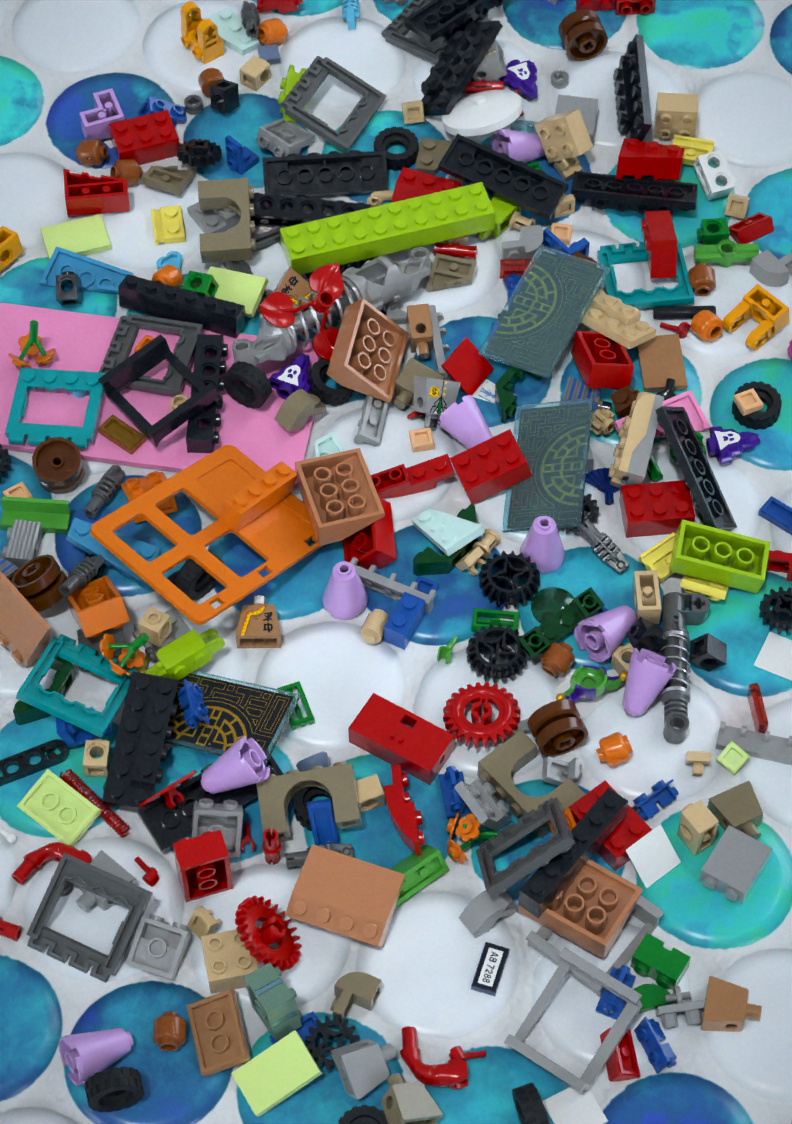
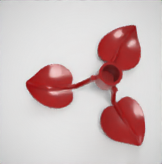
M339 263L321 266L310 275L309 287L313 292L319 293L310 302L293 308V301L290 296L283 292H274L268 295L259 305V310L264 319L273 326L280 328L292 325L295 321L293 313L312 306L316 312L324 313L320 325L321 333L314 336L312 346L317 356L327 361L331 360L339 332L333 326L324 330L327 316L330 313L329 308L334 304L335 299L342 295L344 289Z

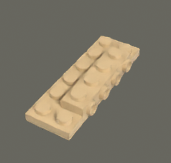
M597 287L577 320L628 349H632L654 338L657 331L649 326L648 323L640 321L641 313L636 307L622 303L619 298L607 295L602 289Z

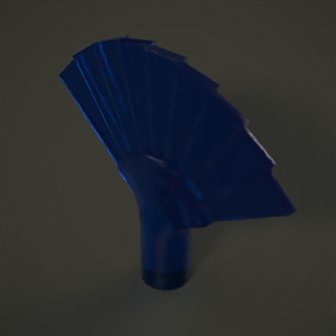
M597 468L586 473L582 480L605 494V504L612 505L614 503L613 494L621 488L610 485L611 477L608 476L610 468Z

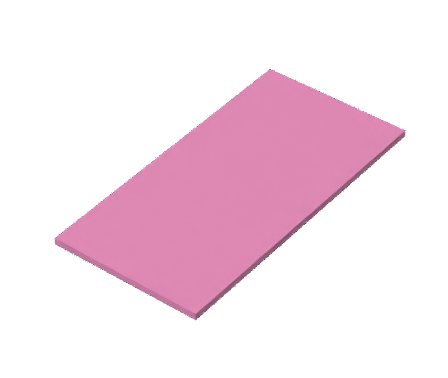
M0 303V444L3 449L34 453L38 447L36 445H28V439H26L24 445L9 444L5 434L21 369L12 363L13 359L8 354L11 353L18 357L21 355L22 352L20 351L18 340L21 336H26L29 333L30 321L36 320L39 322L38 336L42 338L41 345L43 349L48 351L55 348L56 354L53 356V360L47 364H36L34 361L37 356L41 355L40 352H37L33 357L26 354L24 360L29 362L31 367L24 366V368L66 371L83 370L99 373L102 364H104L103 360L110 347L114 332L117 331L116 327L120 318ZM139 329L129 357L135 353V347L146 334L153 338L161 334L166 339L172 353H174L176 343H178L180 335ZM208 330L203 331V334L222 335ZM240 333L237 338L223 335L224 344H228V356L223 359V361H226V372L235 363L232 343L238 339L255 341L257 335ZM297 341V344H304V341ZM308 342L305 348L300 349L297 347L295 353L285 358V360H267L254 366L259 368L269 379L273 373H278L282 367L289 366L294 358L303 353L309 355V374L313 364L318 362L320 357L315 353L312 346L313 343ZM195 355L190 366L192 372L194 370ZM166 359L143 376L163 380L169 362ZM185 380L180 395H185L189 399L191 397L192 385L187 380ZM37 387L34 390L29 389L26 412L21 423L83 427L90 394L83 398H76L72 392H67L66 389H57L55 391H46L45 388ZM127 388L119 392L151 425H154L171 412L170 404L174 396ZM225 388L224 392H220V396H223V407L218 409V414H221V426L216 428V431L219 432V445H215L214 451L224 445H233L265 472L281 461L295 471V462L305 460L315 415L309 416L303 430L289 432L274 419L285 399L277 394L275 389L272 388V393L260 408L255 409L239 404L231 398ZM105 392L93 444L88 443L87 449L78 448L82 460L178 473L210 454L187 453L186 434L188 420L160 440L157 448L146 438L144 444L132 455L98 432V428L113 414L141 433L107 398Z

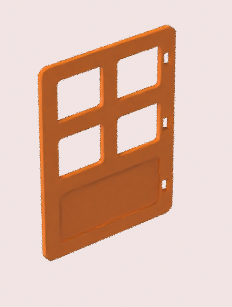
M233 445L220 447L93 523L90 529V534L197 625L207 623L324 546H319L305 504L292 493L236 533L219 521L224 501L265 473L262 468ZM180 492H185L213 515L217 521L198 533L189 535L156 506ZM138 517H142L176 546L149 562L113 532ZM234 533L267 562L247 575L240 577L210 553L206 547L226 534ZM312 539L315 544L308 546L306 542ZM192 559L221 583L225 589L204 603L196 604L163 574L183 561ZM263 570L269 572V574H267L264 577H262L259 573ZM218 601L221 605L214 609L211 604Z

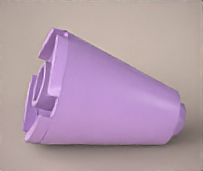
M499 129L497 130L498 133L492 137V150L505 153L516 161L527 163L546 156L538 134Z
M467 395L461 398L463 400L462 403L457 404L454 402L439 417L440 422L438 424L467 448H472L492 438L493 435L472 395Z
M539 516L534 520L520 547V553L522 552L523 558L530 556V563L536 562L537 569L541 574L555 572L561 567L565 557V550L556 523L549 516Z
M346 561L339 562L333 567L322 597L324 609L335 619L352 620L362 611L364 612L368 604V594L356 568L352 563Z
M623 605L581 620L574 630L578 647L581 651L585 649L589 653L587 657L591 660L604 662L611 657L612 653L627 636L626 633L630 627L636 623V613L632 608Z
M634 648L631 654L622 701L625 712L632 716L644 714L674 675L677 666L673 662H671V665L665 663L666 658L647 649H641L638 652L637 648Z
M243 736L202 773L201 785L205 791L216 794L263 782L270 776V767H265L263 761L267 757L261 746L254 739L249 738L247 740L246 736Z
M123 1028L66 1035L61 1037L62 1040L59 1041V1052L63 1065H68L72 1071L68 1073L70 1080L74 1085L80 1086L90 1076L92 1077L95 1073L105 1070L131 1051L133 1039L130 1032L125 1031Z

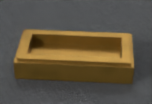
M113 414L98 428V432L131 455L146 442V437Z

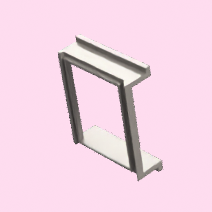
M640 895L631 914L645 923V926L606 972L607 974H610L612 967L620 968L621 965H626L631 960L646 933L651 935L658 927L660 917L664 911L642 895ZM543 925L536 933L532 930L526 937L528 941L527 946L533 947L559 966L562 962L559 956L561 951L547 942L554 931ZM570 968L568 974L597 994L596 996H601L604 989L602 986L575 969Z
M564 947L559 954L562 962L515 1036L509 1034L504 1043L581 1093L584 1089L589 1092L643 1006L640 1002L642 995ZM570 968L575 969L627 1002L581 1078H578L524 1043Z

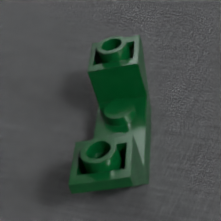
M513 363L495 384L494 396L502 423L505 424L510 417L513 418L517 413V396L512 394L516 383L522 381L526 373L538 380L544 376L543 373Z
M471 503L466 509H462L457 517L477 523L475 505ZM478 537L450 556H447L444 552L441 556L427 547L423 552L417 553L414 557L413 574L416 576L449 574L456 567L455 564L472 550V545L478 542Z
M590 587L540 626H535L518 641L530 657L533 658L544 652L551 643H557L571 633L581 620L593 616L605 604Z
M57 656L51 666V669L57 672L53 677L52 685L46 691H56L65 696L75 680L72 663ZM20 700L16 702L13 709L16 724L20 726L53 716Z

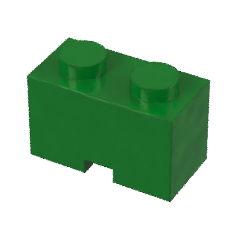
M646 933L632 956L630 967L637 974L652 978L659 986L673 990V986H678L689 968L691 957L674 947L671 951L664 948L663 941Z

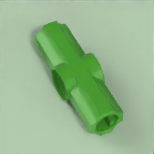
M728 239L720 241L719 244L694 245V263H717L721 267H730L735 262H751L752 258L759 255L758 244H736Z

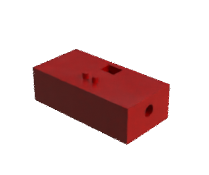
M375 693L371 695L348 728L350 743L391 765L401 764L402 771L431 785L455 749V735Z

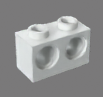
M721 150L697 156L693 166L707 201L732 193L735 187V178L730 174L728 161L722 155ZM709 163L715 165L716 168L710 167ZM716 182L722 183L723 186L717 185Z

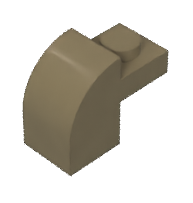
M299 389L287 397L274 419L289 432L303 430L309 416L323 414L326 406L320 402V398L316 395L308 394L305 390Z
M351 972L342 976L334 985L336 997L330 1009L333 1011V1021L335 1016L338 1015L339 1022L342 1023L346 1019L352 1004L372 1011L382 990V980L363 972Z

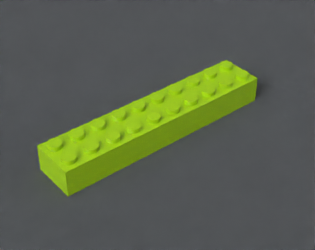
M479 182L280 228L281 247L289 268L291 267L301 275L313 272L326 264H348L493 230L495 226V211L483 183Z

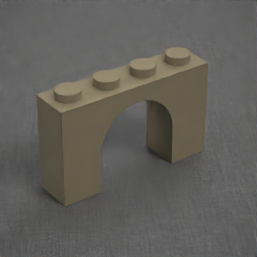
M248 178L198 181L200 210L228 209L240 216L238 224L231 230L199 234L202 263L253 260L252 251H256L255 238L252 239V234L255 233V221H251V216H255L254 203H250V199L254 198L253 186H249Z
M522 730L478 762L477 775L479 779L483 782L488 781L496 790L495 796L499 800H504L509 805L513 815L521 818L533 809L536 811L538 809L537 806L551 797L553 799L557 797L563 809L586 795L570 778L549 794L539 797L525 795L514 786L512 778L515 773L535 759L537 755V745ZM548 822L531 833H536L542 839L551 832Z
M341 761L334 763L331 767L313 766L308 771L290 770L285 775L279 776L270 774L267 780L256 783L262 830L264 832L270 829L271 834H273L272 831L275 829L278 832V840L291 838L288 805L298 791L308 787L321 788L332 796L335 822L338 829L363 825L355 770L352 763Z

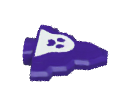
M517 59L510 61L506 66L507 75L500 77L499 80L509 85L511 89H518L522 96L530 100L536 99L538 94V87L535 84L537 81V68L534 62L530 60L520 62Z
M300 354L292 360L289 366L282 367L278 373H273L269 378L272 388L276 390L281 398L286 400L288 396L299 389H303L309 394L311 389L308 374L310 369L309 355Z
M721 426L710 427V438H706V449L708 455H715L718 463L722 465L732 462V458L741 456L744 450L754 448L761 442L759 434L738 433L733 429H723Z

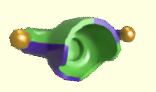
M583 665L572 674L570 688L564 693L557 694L556 701L571 700L576 702L580 699H596L604 691H613L620 688L622 683L627 680L628 673L622 671L619 673V676L611 677L607 675V670L604 667L598 668Z

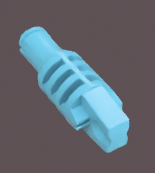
M341 0L342 19L347 20L349 30L356 29V19L360 18L359 0Z

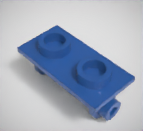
M184 679L185 687L179 689L178 698L181 708L185 710L183 715L186 725L191 729L197 728L198 724L202 721L209 725L208 709L203 701L202 689L197 684H192Z
M449 766L444 774L439 775L446 817H456L457 812H459V816L470 814L469 807L454 788L460 781L464 782L463 772H459L455 766Z
M663 779L651 787L653 791L646 796L643 793L633 800L635 805L631 808L636 809L637 814L647 821L660 811L655 804L656 802L659 803L661 808H664L677 799L676 796L679 794L675 787L671 788L669 785L674 780L671 779L667 782H664Z
M621 965L620 968L612 967L609 974L632 988L636 976L631 975L630 968L626 965ZM604 988L595 1011L617 1020L626 1001Z
M644 1017L634 1029V1032L646 1052L649 1062L652 1064L655 1072L659 1074L666 1065L668 1068L677 1064V1056L674 1054L669 1043H660L666 1037L659 1023L655 1022L654 1019L648 1020L647 1017Z

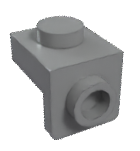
M547 756L543 759L542 781L556 786H560L569 778L574 783L577 782L581 776V769L579 768L580 759L574 758L568 763Z

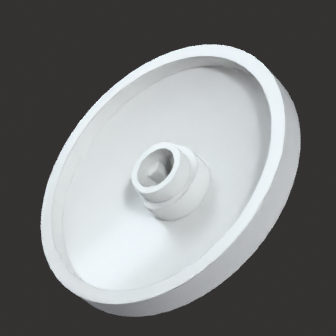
M482 91L459 99L449 115H442V121L445 130L450 134L462 136L483 135L497 131L514 122L521 115L523 105L521 97L513 91Z

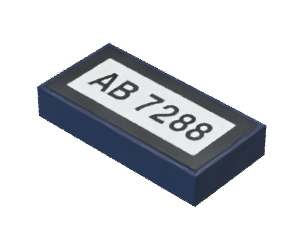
M485 942L471 990L496 996L509 955V948Z

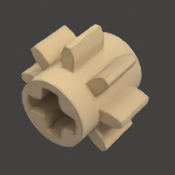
M597 409L590 416L589 422L593 425L590 430L597 435H609L615 429L613 425L615 414L609 409Z

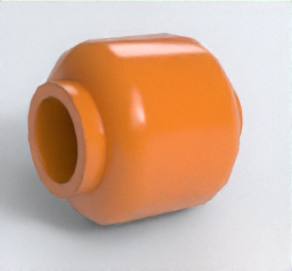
M277 18L265 20L259 25L258 39L264 45L281 44L286 39L287 26Z
M169 264L156 271L152 276V281L180 288L183 284V276L178 268Z
M702 310L694 315L691 322V330L703 341L715 340L722 333V320L711 311Z
M619 732L601 738L599 740L600 748L596 749L601 763L606 761L610 767H615L629 761L630 753H633L627 736H622Z

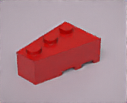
M670 210L645 211L644 219H641V232H643V241L645 242L650 278H676L677 236Z

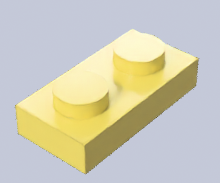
M686 575L682 578L680 585L681 588H685L687 593H702L707 595L708 599L714 601L725 600L729 590L728 586Z

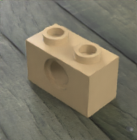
M657 570L634 571L632 589L636 618L638 620L642 617L654 624H659L662 608Z
M701 800L695 804L690 803L681 811L677 835L690 851L697 856L715 843L719 820Z

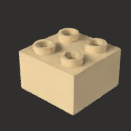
M657 92L654 138L674 139V134L695 138L698 117V94Z
M579 109L548 116L534 125L548 163L577 157L593 148Z
M237 930L201 936L211 994L223 992L231 988L234 990L245 988L246 985L243 977L258 969L256 957H252L250 950L245 949V943L241 942L239 938L241 934L237 933Z

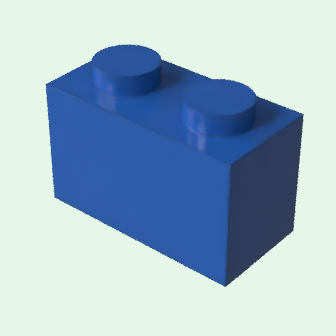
M407 592L403 593L384 625L385 642L403 650L406 649L425 616L424 599Z

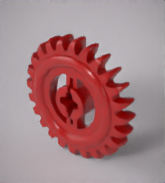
M478 682L474 687L468 684L467 689L459 688V694L452 693V699H448L446 706L443 708L445 729L450 730L451 734L456 735L458 743L465 738L466 747L473 740L475 749H477L480 741L483 742L485 749H487L489 740H491L495 747L497 746V738H500L504 743L506 740L505 733L507 736L512 737V730L516 731L518 729L517 723H520L521 709L518 707V701L513 699V694L507 693L506 688L498 689L497 684L490 687L487 682H485L484 686H481L480 682ZM489 703L496 706L499 711V715L494 721L492 720V707ZM471 704H473L471 707L472 723L464 715L466 709Z
M257 896L246 898L238 905V910L235 913V924L238 926L236 930L237 933L241 934L239 938L241 942L245 943V949L250 950V955L252 957L255 956L260 964L262 962L264 965L271 963L274 968L278 967L281 971L291 969L299 961L298 957L302 954L299 951L302 945L293 943L298 941L300 936H291L297 928L289 929L287 927L292 919L282 920L285 911L276 914L278 904L269 908L271 906V899L265 901L263 896L259 898ZM255 921L263 922L261 926L255 927ZM274 943L278 944L277 949L269 948Z

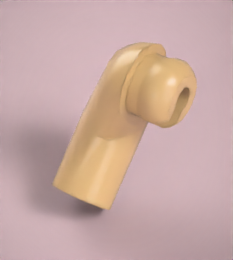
M374 191L368 197L367 204H371V207L380 206L383 201L392 200L394 191Z

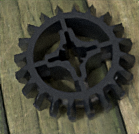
M503 550L501 556L495 553L493 559L487 558L486 564H482L479 573V587L482 589L483 596H488L489 603L496 601L497 607L500 604H504L506 609L509 605H513L516 609L518 603L525 606L526 600L532 601L533 596L537 595L540 586V572L537 569L536 562L530 563V556L523 558L522 552L519 555H515L513 550L510 554H506Z
M491 623L489 629L482 626L480 632L475 631L473 638H470L468 641L466 654L471 671L476 670L477 677L484 675L485 682L492 678L495 684L497 679H501L505 683L507 677L513 680L515 674L520 675L522 673V669H525L527 666L529 654L518 641L522 637L519 636L518 629L511 631L510 625L507 628H503L501 623L498 627H494ZM480 654L484 655L483 657L488 659L489 662L483 659Z

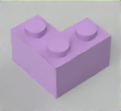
M112 88L93 93L95 109L79 113L81 128L86 140L110 138L109 124L125 120Z

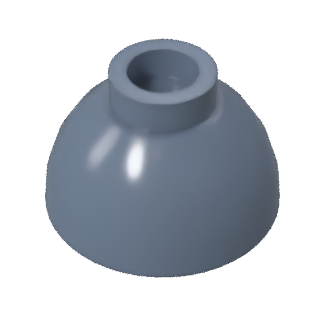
M324 751L297 762L296 767L300 772L308 771L313 766L328 767V755Z

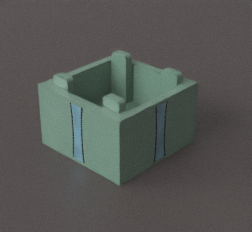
M268 963L243 978L252 1008L274 1040L277 1041L302 1027L300 1019L303 1016L297 1009L295 1001L296 991L286 986L280 977L282 976L281 970L278 967L274 968L271 963Z

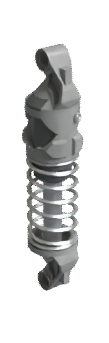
M417 247L411 250L407 263L394 261L385 255H381L373 260L366 261L361 268L350 267L346 269L341 275L344 284L343 293L338 299H335L334 304L329 308L330 313L327 316L329 324L326 322L325 326L327 328L332 326L333 317L340 322L338 326H335L339 330L345 307L362 298L381 311L386 303L397 302L403 295L414 293L420 281L430 275L431 263L428 248ZM311 291L310 301L313 300V295L317 296L319 293ZM299 297L298 307L302 306L301 301L305 303L310 301L304 297ZM310 306V309L305 312L303 310L297 312L298 315L295 316L294 323L285 328L273 326L262 316L260 330L255 341L238 339L232 343L234 362L244 361L254 366L267 360H285V358L295 353L297 347L302 349L307 346L308 341L313 343V338H309L308 329L310 328L316 334L321 333L320 323L324 313L316 312ZM298 334L305 340L304 344H297Z

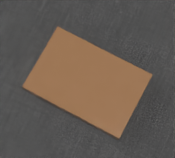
M679 334L656 335L654 338L636 346L644 392H661L665 390L668 378L675 380L673 391L687 390L688 384Z
M233 988L186 1005L199 1067L203 1077H208L251 1061L236 991Z

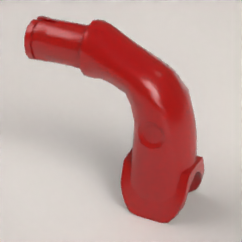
M61 842L49 843L26 854L24 861L11 876L17 883L23 885L35 869L39 870L45 862L49 860L60 862L63 853H67L89 864L92 862V857L84 850L80 851L73 846Z
M412 1026L402 1028V1050L400 1055L418 1081L429 1086L450 1087V1089L456 1090L468 1086L466 1061L452 1059L448 1060V1063L423 1064L420 1056L421 1052L417 1045L416 1028Z

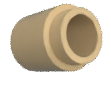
M374 609L368 614L360 630V635L365 642L374 644L381 641L384 635V625L389 619V615L385 611Z

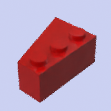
M624 138L618 157L615 179H622V175H634V179H641V176H653V179H679L685 148H681L678 145H662L655 141L644 142L636 138Z
M63 169L68 217L130 211L127 179L105 175L94 177L89 176V173L86 172L75 174L70 173V170Z

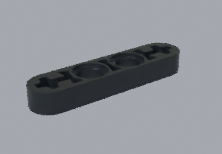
M59 739L51 740L0 760V769L3 775L0 777V786L64 762L68 757L65 742ZM56 748L60 751L58 755L53 751ZM44 752H46V753H47V756H48V759H46V760H45ZM32 756H39L41 758L38 764L32 765L28 763L29 758ZM12 764L19 767L15 773L5 771L7 766Z

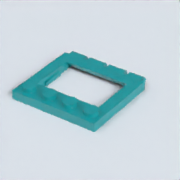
M636 242L619 244V249H616L615 244L600 246V250L597 251L600 270L605 271L602 280L607 295L619 298L622 303L637 309L694 304V294L689 284L688 271L680 243H677L676 261L678 285L672 289H667L664 286L655 287L651 291H646L643 288L634 289L631 293H625L622 290L617 291V280L614 267L611 264L648 261L645 242H639V247L636 246Z
M21 368L5 431L8 443L24 445L26 439H28V445L39 446L41 442L49 438L62 437L72 441L77 448L87 449L88 443L93 444L104 389L98 379L106 373ZM36 387L45 388L46 391L66 389L67 392L84 390L90 393L83 427L21 423L26 412L29 389L34 390Z
M60 634L58 638L54 636L18 690L16 699L103 738L126 700L131 677L125 673L123 676L115 675L111 669L113 665L106 657L102 656V653L96 656V649L83 643L75 646L76 640ZM57 656L119 684L107 700L106 707L102 713L87 710L82 703L77 701L70 702L64 699L62 694L56 691L48 692L42 688V685L39 683L45 677ZM112 658V661L118 663L117 659ZM126 665L123 667L131 674L132 671L137 672L135 667L133 669H128Z

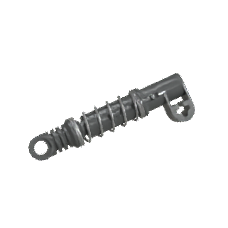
M670 592L663 596V632L668 641L661 648L660 653L666 658L665 663L671 665V662H673L677 666L674 675L660 693L661 702L664 704L663 736L666 741L672 744H679L685 740L690 723L687 706L691 698V687L688 683L690 681V674L688 673L690 669L688 662L690 658V653L688 652L690 637L689 632L686 630V625L703 624L707 619L710 608L709 599L705 595L698 593Z

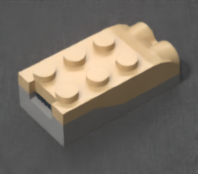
M639 392L636 400L632 402L630 414L625 417L624 423L621 424L618 432L620 440L615 446L613 452L615 460L608 472V476L611 477V486L621 488L623 485L641 484L645 478L658 425V416L655 410L662 407L663 396Z

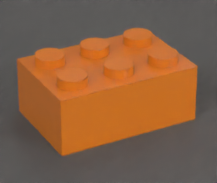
M107 575L88 582L83 588H77L70 596L66 597L71 614L86 638L100 636L103 631L111 628L118 629L130 621L122 596Z

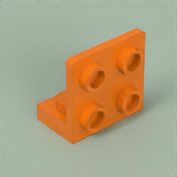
M155 471L142 478L127 479L120 485L128 502L164 482L167 478L163 472ZM174 496L156 506L165 515L178 511ZM138 517L133 521L134 523H139L146 520L142 517Z

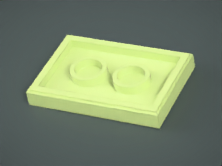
M101 214L40 228L49 261L56 246L83 256L111 249Z
M210 266L207 274L212 275L219 285L214 297L244 305L245 316L253 318L269 282L266 277Z
M49 769L44 772L17 805L20 810L58 840L70 846H74L102 812Z
M294 1030L231 1074L255 1115L260 1117L316 1079L322 1072L300 1035Z

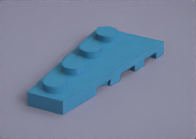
M56 246L39 283L41 286L56 288V275H62V272L71 271L81 278V290L119 294L118 286L126 275H134L132 272ZM72 283L65 286V289L73 288Z
M74 517L66 538L68 542L89 555L94 554L97 556L101 554L105 561L104 564L107 566L112 565L120 570L122 575L128 579L130 577L139 582L138 585L146 588L147 583L90 534L92 523ZM113 532L146 561L150 562L157 558L160 547Z

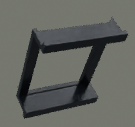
M161 334L98 379L107 398L156 448L160 440L213 401L217 402L219 400L216 387L212 383L206 386L170 351L166 339ZM166 359L198 392L154 425H151L119 392Z

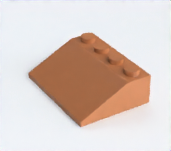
M364 298L346 306L327 375L343 387L385 402H390L409 333Z
M360 448L295 462V472L298 473L296 482L319 546L342 541L385 516Z
M0 571V645L7 647L12 652L11 656L17 664L22 663L27 668L41 657L48 646L51 627Z
M312 844L292 891L285 916L377 947L384 946L406 874Z
M588 860L539 919L520 905H518V912L604 959L617 940L643 889L597 863Z

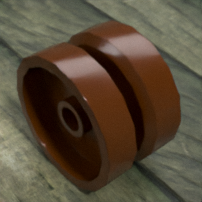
M582 9L572 12L559 24V36L568 56L573 60L584 61L594 58L607 46L608 37L598 14L593 10Z
M62 437L49 438L41 442L33 453L32 466L40 485L48 492L66 494L75 490L82 483L85 475L84 463L77 446L69 439Z
M47 554L38 556L25 563L13 575L11 583L32 607L39 612L52 607L64 597L59 593L58 587L67 579V576L63 571H60V566L54 557Z
M571 700L550 702L537 709L527 722L533 737L536 738L535 742L541 754L546 757L564 755L579 747L588 736L587 728L583 720L580 719L575 703Z

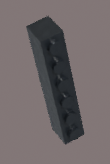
M128 274L118 286L119 307L164 319L203 324L204 330L237 338L245 327L244 305Z
M608 788L571 830L575 844L567 852L560 853L552 858L546 866L539 867L519 890L518 905L539 919L626 817L628 800Z

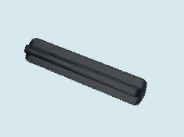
M654 307L653 318L693 319L694 315L702 310H709L716 315V307Z

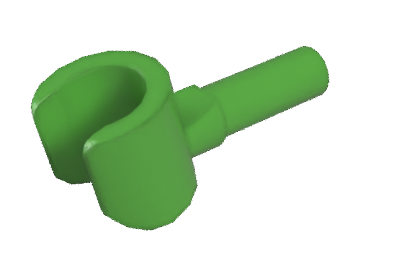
M456 636L451 639L448 645L439 647L437 661L444 658L446 659L445 664L450 663L452 648L458 641Z

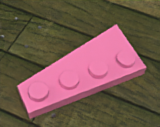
M691 390L663 401L662 406L684 407L695 431H709L710 425ZM625 417L614 422L613 425L617 432H619L621 424L624 423ZM658 423L654 439L667 437L664 429Z

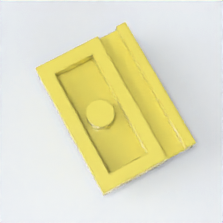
M674 134L672 145L685 148L683 164L693 166L697 156L713 152L715 141Z
M180 205L160 207V210L151 209L155 245L163 242L165 244L186 242Z
M674 532L645 551L638 558L639 562H642L647 570H657L659 584L675 573L669 571L675 538Z

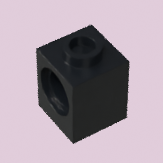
M222 79L209 86L212 109L218 110L220 113H230L231 110L239 107L237 83Z
M66 271L62 272V275H56V300L60 305L82 304L81 278L74 272ZM72 283L73 288L70 291L65 292V286L67 284Z
M642 617L626 633L632 647L637 648L639 651L647 649L658 653L668 641L660 626Z
M709 633L690 641L691 662L708 672L726 665L727 644Z

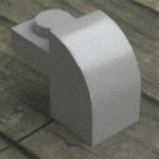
M541 225L520 227L519 240L502 242L503 262L524 260L525 266L537 262L543 249Z
M767 249L751 259L749 273L766 286L780 287L786 285L789 274H792V252L781 259H777Z
M485 890L466 906L458 918L474 936L489 932L498 918L514 914L518 906L506 892L491 898Z

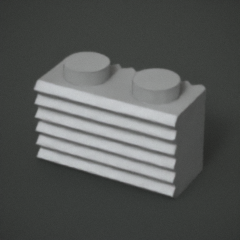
M15 519L13 526L7 530V540L9 542L8 546L3 547L2 557L18 568L36 558L43 536L41 523Z

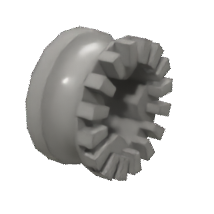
M564 70L552 72L551 85L557 89L566 88L569 83V74Z

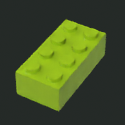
M682 519L675 533L669 571L757 594L765 581L770 542Z

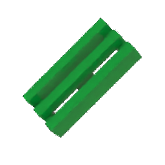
M473 608L471 632H480L482 626L489 629L491 623L494 627H498L501 623L503 628H507L510 625L511 631H515L518 629L519 612ZM477 616H478V617H489V618H491V619L477 618ZM500 619H510L514 621H505Z
M299 681L277 688L278 693L284 694L287 691L289 696H293L291 703L298 720L294 719L290 706L286 711L292 731L296 730L298 726H301V728L305 727L307 723H310V725L315 724V719ZM296 688L307 715L305 718L302 716L292 689Z

